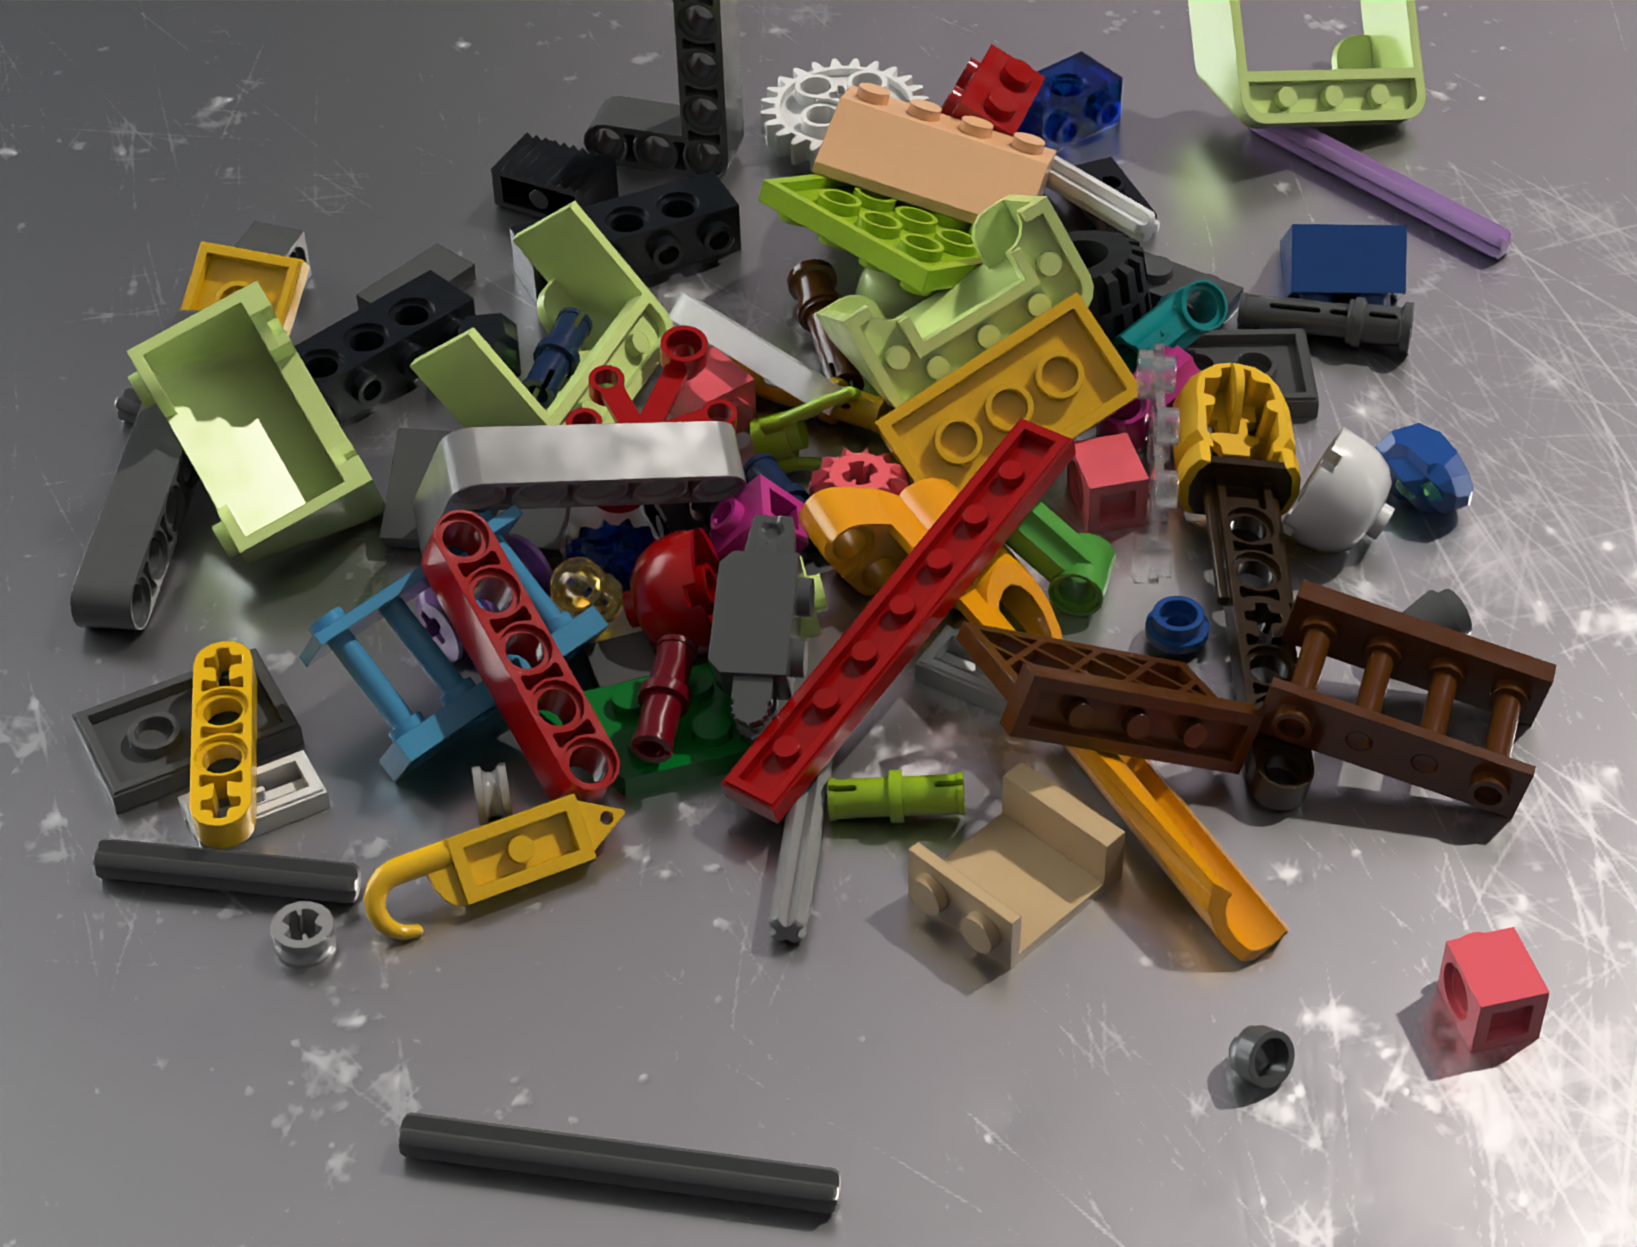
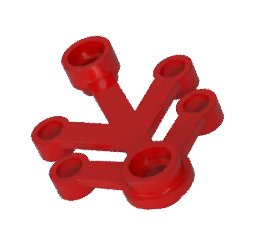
M686 325L676 326L667 330L661 337L660 362L663 370L641 414H639L625 389V378L620 369L611 365H602L594 368L589 374L588 387L590 399L598 405L606 406L615 423L713 421L711 420L712 418L723 417L727 420L722 422L731 424L736 432L737 408L733 403L725 399L710 400L704 404L702 409L667 420L686 380L697 377L704 370L708 362L707 337L701 330ZM609 383L614 386L610 388H603L599 385ZM578 408L568 414L566 425L602 424V418L593 409ZM641 505L597 507L610 513H627L639 508Z

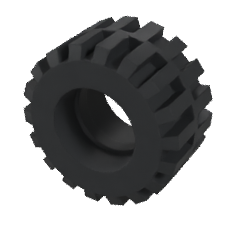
M1097 230L1067 232L1089 271L1094 285L1093 298L1088 309L1112 343L1116 336L1152 309L1143 247H1140V243L1136 239L1128 238L1127 235Z

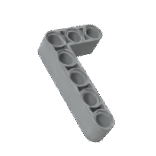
M722 421L470 427L453 431L441 439L413 500V511L422 557L435 525L440 517L449 511L462 509L479 515L490 510L496 517L499 510H507L514 504L519 509L716 502L722 501L727 497H733L746 487V479L735 430L731 424Z

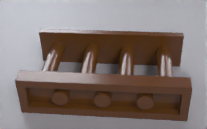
M1303 579L1281 637V641L1301 648L1291 683L1273 677L1260 710L1265 717L1258 732L1512 819L1534 777L1536 766L1510 758L1517 724L1521 722L1532 726L1553 684L1557 665ZM1326 656L1364 669L1355 704L1317 692ZM1390 678L1428 691L1420 726L1381 714ZM1454 700L1492 713L1484 748L1446 736Z

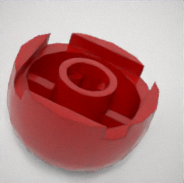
M703 529L680 530L654 540L638 556L631 571V590L624 591L622 597L624 612L632 628L641 627L645 637L651 644L656 646L658 639L664 635L679 634L688 637L696 644L698 648L697 656L709 654L717 586L715 574L718 573L720 562L712 541Z

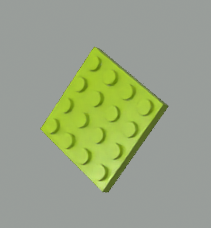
M820 174L763 180L758 201L778 211L777 216L780 220L791 225L810 229L818 234V241L826 246L845 249L859 257V264L867 269L886 272L900 280L901 288L910 293L929 296L935 290L954 288L967 274L984 264L972 240L973 224Z

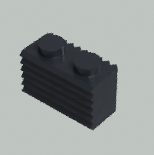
M528 132L491 168L495 204L540 218L549 216L573 201H576L580 207H585L619 197L616 160L611 155L606 158L602 152L599 154L591 150L587 153L584 148L578 150L574 145L569 148L565 142L560 145L556 140H548L546 137L543 140L537 135L532 138Z

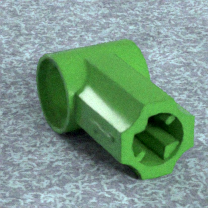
M1039 500L1005 544L1050 582L1048 588L1049 598L1058 609L1074 616H1088L1096 613L1102 607L1115 565L1116 554L1114 548L1108 541L1098 535L1076 533Z

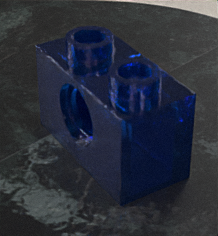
M1082 51L1037 71L1046 78L1017 132L1035 135L1045 141L1044 147L1057 150L1056 152L1119 123L1121 118L1123 77Z

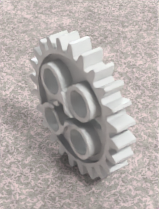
M854 58L849 66H842L837 59H832L830 67L826 68L817 62H812V71L806 72L802 69L794 68L793 79L780 76L778 77V87L767 88V98L761 99V132L766 135L767 146H776V155L778 157L791 154V164L794 166L806 160L810 161V171H812L815 159L839 102L838 93L844 94L851 85L858 87L860 83H872L888 89L890 97L910 103L913 99L929 101V97L923 96L922 85H913L912 75L897 77V67L895 66L880 71L879 62L874 61L867 67H860L858 58Z

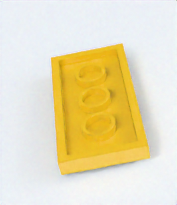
M1076 292L875 421L874 427L898 464L904 466L912 484L918 480L938 478L949 481L961 491L1021 418L1071 439H1076L1141 397L1144 391L1078 292Z

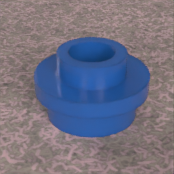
M1169 596L1158 601L1153 610L1148 614L1145 622V635L1148 641L1159 650L1172 654L1190 653L1198 650L1206 643L1209 636V621L1204 615L1203 608L1195 600L1184 596Z

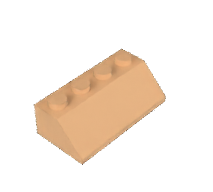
M860 83L858 87L851 85L840 97L815 159L812 172L974 224L981 212L1009 194L1043 196L1057 150L1044 147L1045 141L1035 135L1016 132L1014 136L994 131L993 124L985 119L975 116H963L962 120L941 114L942 108L932 102L913 99L910 103L890 97V91L882 86L872 83Z

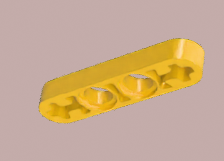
M220 641L208 645L196 655L193 663L189 808L197 838L204 845L218 849L234 847L246 841L252 835L256 826L257 677L250 650L244 644L235 641ZM229 670L230 686H219L218 680L221 678L222 672ZM232 711L241 714L236 721L230 724L213 725L208 723L213 716L219 713ZM233 758L241 762L235 769L229 772L212 773L207 771V768L217 760ZM229 798L231 808L228 809L226 817L219 818L218 799Z

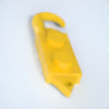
M575 793L391 858L376 868L366 884L363 898L366 916L374 928L388 938L403 941L418 938L423 934L421 925L398 923L390 917L386 909L387 896L394 887L426 876L432 889L442 900L454 906L470 905L596 859V848L624 816L625 811L619 808L578 801ZM603 812H606L610 817L606 825L600 820Z

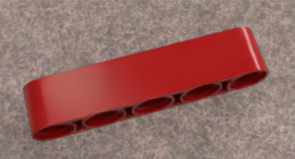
M462 509L449 511L438 520L422 554L421 566L428 583L549 800L552 801L575 793L578 801L599 805L619 774L620 760L615 747L490 526L481 516L472 511ZM445 545L458 546L461 549H463L468 554V556H456L455 554L451 553L445 547ZM476 600H487L493 603L500 612L486 611L479 606ZM507 655H518L524 658L531 668L524 669L515 666L507 658ZM545 710L554 713L562 721L563 725L556 726L547 723L542 719L538 711ZM575 766L585 769L591 774L595 783L590 784L580 781L573 775L570 767Z

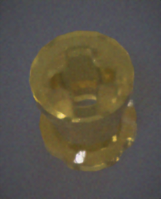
M574 557L562 562L555 569L550 580V594L554 603L562 610L568 611L577 617L594 605L607 623L613 622L621 613L623 608L621 583L613 575L604 572L595 562L584 557ZM568 578L575 581L573 587L567 583ZM587 587L592 588V593L587 598L582 596ZM603 598L608 601L606 607L600 604Z

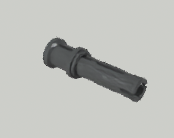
M1242 292L1238 308L1237 328H1303L1306 335L1345 339V344L1350 345L1351 348H1360L1363 343L1398 347L1399 353L1408 354L1413 329L1415 302H1406L1403 307L1368 304L1366 297H1357L1356 299H1351L1350 304L1298 298L1262 296Z

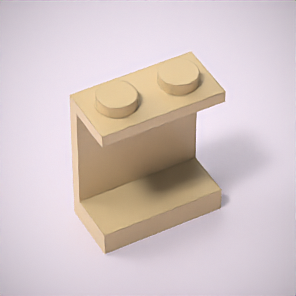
M1021 761L1003 775L1002 813L944 859H941L919 842L908 849V895L924 913L939 917L962 934L973 949L982 954H989L1011 970L1122 878L1125 831Z

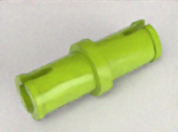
M888 770V777L828 778L830 821L890 817L892 824L905 823V816L965 815L963 772H956V774L903 776V770Z

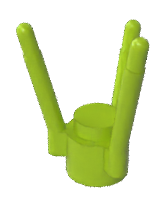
M848 386L791 410L752 419L750 421V436L755 454L770 453L774 456L777 464L785 474L799 470H819L823 457H799V450L807 449L809 446L808 433L804 421L822 414L823 412L821 411L835 406V409L858 399L861 391L858 388Z

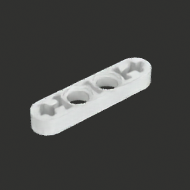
M681 292L668 318L681 326H692L701 330L707 337L709 344L805 403L843 389L838 384L732 319L684 292ZM835 406L821 412L830 415Z

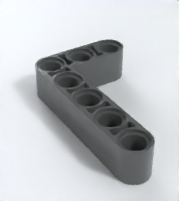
M673 0L680 105L613 96L606 99L585 132L583 142L588 153L593 150L594 153L600 154L602 152L606 158L611 155L616 160V166L686 177L714 171L720 178L728 170L744 137L738 0Z

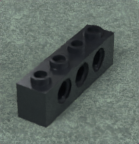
M714 171L581 207L640 279L741 250L739 204ZM543 218L510 227L515 273L536 306L538 296L548 282L512 239L517 233Z
M429 270L294 347L340 425L419 379V376L410 367L411 363L421 355L459 335L458 329L466 316L476 315L474 298L432 270Z

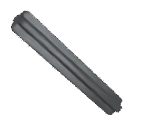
M111 838L100 840L93 856V865H95V872L98 877L119 881L352 904L357 901L362 884L360 867L355 863Z

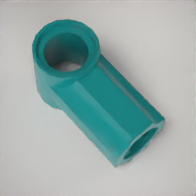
M1197 280L1163 295L1153 309L1112 340L1114 348L1133 375L1165 346L1175 348L1178 345L1184 350L1203 334L1220 327L1225 321L1228 312L1227 299L1224 292L1211 281ZM1187 302L1193 307L1195 321L1187 311Z

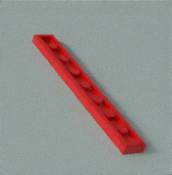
M1023 418L1016 423L720 784L725 797L777 824L780 823L1076 455L1074 439Z

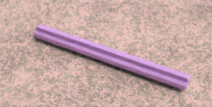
M1248 127L1250 132L1491 259L1499 260L1512 247L1513 234L1511 230L1312 127L1266 129Z

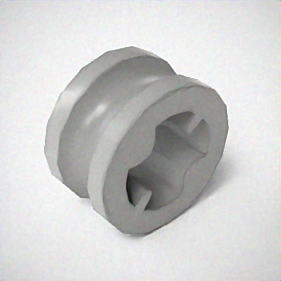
M505 762L497 763L496 768L491 772L483 771L480 766L471 767L480 826L488 824L493 817L505 818L513 815Z
M312 901L294 902L276 912L271 921L270 931L273 939L274 954L277 960L287 967L305 969L322 964L331 956L336 947L334 918L331 912L322 904ZM305 929L316 930V935L308 939ZM299 931L302 940L291 939V935Z

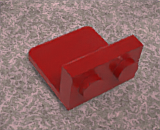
M991 44L981 62L971 57L957 80L956 86L941 106V114L962 120L963 116L979 117L992 123L994 131L1014 136L1046 77L1033 70L1023 60L1016 59Z

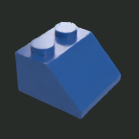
M1292 224L1280 240L1284 296L1286 298L1333 303V300H1351L1357 297H1366L1368 304L1390 306V301H1398L1406 294L1407 225Z

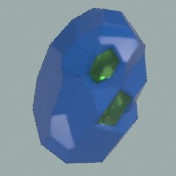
M1417 423L1391 431L1375 446L1389 466L1392 481L1389 492L1398 500H1409L1422 512L1439 513L1444 516L1471 505L1474 487L1469 471L1457 450L1441 432Z

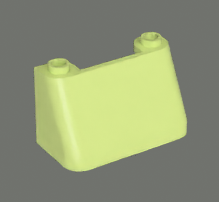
M1009 194L981 212L972 227V240L984 264L972 270L954 288L938 291L898 317L886 319L878 305L873 300L862 295H847L839 298L815 313L830 340L891 407L897 408L1074 293L1078 292L1086 306L1089 307L1094 290L1091 275L1047 196Z
M258 281L247 285L127 350L130 359L137 369L135 373L127 377L144 407L148 408L156 403L170 424L217 508L222 521L212 526V529L230 559L241 554L247 563H251L363 524L384 513L385 503L372 477L333 415L287 332L276 317L273 307Z

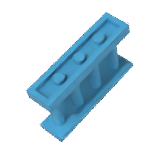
M516 504L496 517L490 510L479 514L490 526L565 661L569 662L584 651L583 645L594 643L609 625L594 605L574 619L568 611L561 613L507 544L504 538H506L523 515ZM451 545L447 548L456 556H468L458 546ZM421 565L346 614L339 606L320 617L308 629L312 638L299 656L305 666L309 667L333 651L392 729L388 736L393 741V744L379 760V763L394 782L499 710L484 681L476 685L471 677L463 679L407 606L406 602L431 587ZM476 600L479 606L484 609L481 603L478 600ZM382 618L386 620L443 695L439 699L443 708L427 719L420 711L416 713L411 711L355 638L357 634ZM507 655V658L515 666L524 669L531 668L524 658L518 655Z

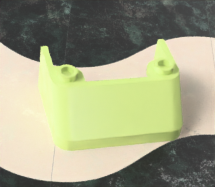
M1188 0L1197 75L1201 82L1243 125L1253 129L1402 123L1417 116L1422 111L1426 100L1415 0H1360L1364 35L1349 36L1335 46L1331 59L1332 69L1247 71L1239 0Z
M573 201L517 233L512 240L548 282L538 296L537 312L542 325L549 334L556 323L559 312L564 308L572 307L581 310L573 324L575 328L578 327L585 314L590 317L593 328L579 351L580 363L575 373L569 378H565L557 393V397L549 408L544 409L536 400L540 390L536 387L533 394H531L474 327L416 358L410 365L412 370L463 428L566 425L568 414L578 408L593 409L600 414L602 424H614L615 422L607 407L594 403L589 397L588 377L590 372L602 365L617 367L624 374L625 389L631 400H633L660 363L661 337L667 330L674 327L672 320L668 318V312L577 202ZM604 383V384H601V385H599V386H601V387H603V388H610V387H613L614 385L609 384V383Z

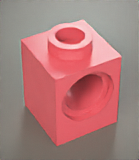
M1121 433L1074 441L1076 455L1067 466L1066 488L1086 533L1095 534L1146 525L1149 477L1128 434Z
M1510 927L1487 933L1472 932L1458 939L1446 941L1437 988L1470 1053L1539 1039L1550 992L1516 929Z

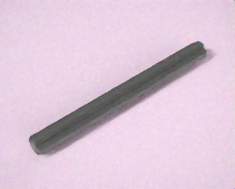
M412 1112L404 1116L398 1133L399 1151L404 1157L814 1212H835L841 1192L840 1171L831 1167Z

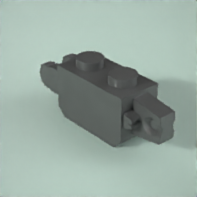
M754 515L745 550L732 551L719 562L708 661L713 667L716 685L727 697H731V715L737 726V734L740 735L741 740H746L752 744L778 714L779 700H789L793 696L795 678H805L808 668V639L799 637L801 618L812 617L815 584L813 578L804 577L800 556L796 553L793 517Z

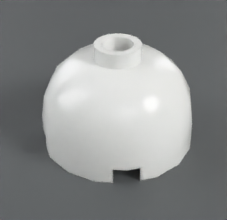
M1342 427L1338 436L1334 437L1300 490L1301 494L1298 497L1297 501L1299 502L1295 509L1291 508L1283 519L1284 536L1312 551L1331 554L1351 549L1365 534L1376 540L1395 508L1385 503L1392 481L1389 466L1381 453L1365 439Z

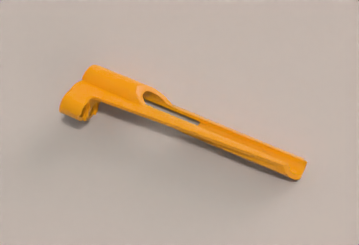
M938 478L918 480L906 487L900 495L875 488L830 487L813 494L803 504L799 512L798 521L803 531L827 562L848 583L863 595H876L956 498L960 490L949 481ZM1005 543L953 606L970 623L1016 631L999 610L1001 600L1027 633L1063 640L1059 623L1048 598L1032 575ZM1062 745L1229 952L1241 961L1256 960L1289 932V927L1150 760Z

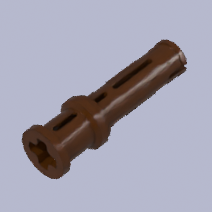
M821 259L805 260L797 264L789 272L787 278L789 293L798 301L796 309L798 322L803 329L812 335L824 376L828 379L831 377L844 379L847 381L848 386H851L850 381L852 380L854 388L863 391L864 380L862 375L830 340L815 314L839 298H842V295L835 290L837 285L835 269L830 263Z

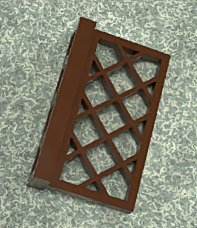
M963 621L956 638L1007 700L1008 703L999 723L1010 737L1239 775L1265 717L1251 703L1218 698L1185 662Z

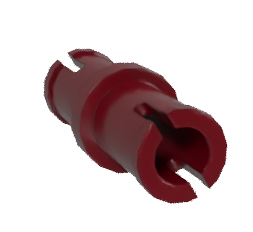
M668 634L658 639L656 656L650 677L644 680L640 686L637 698L641 712L636 733L632 738L631 750L634 755L644 761L661 763L671 759L680 718L686 715L690 708L692 696L688 684L698 648L688 637L679 634Z

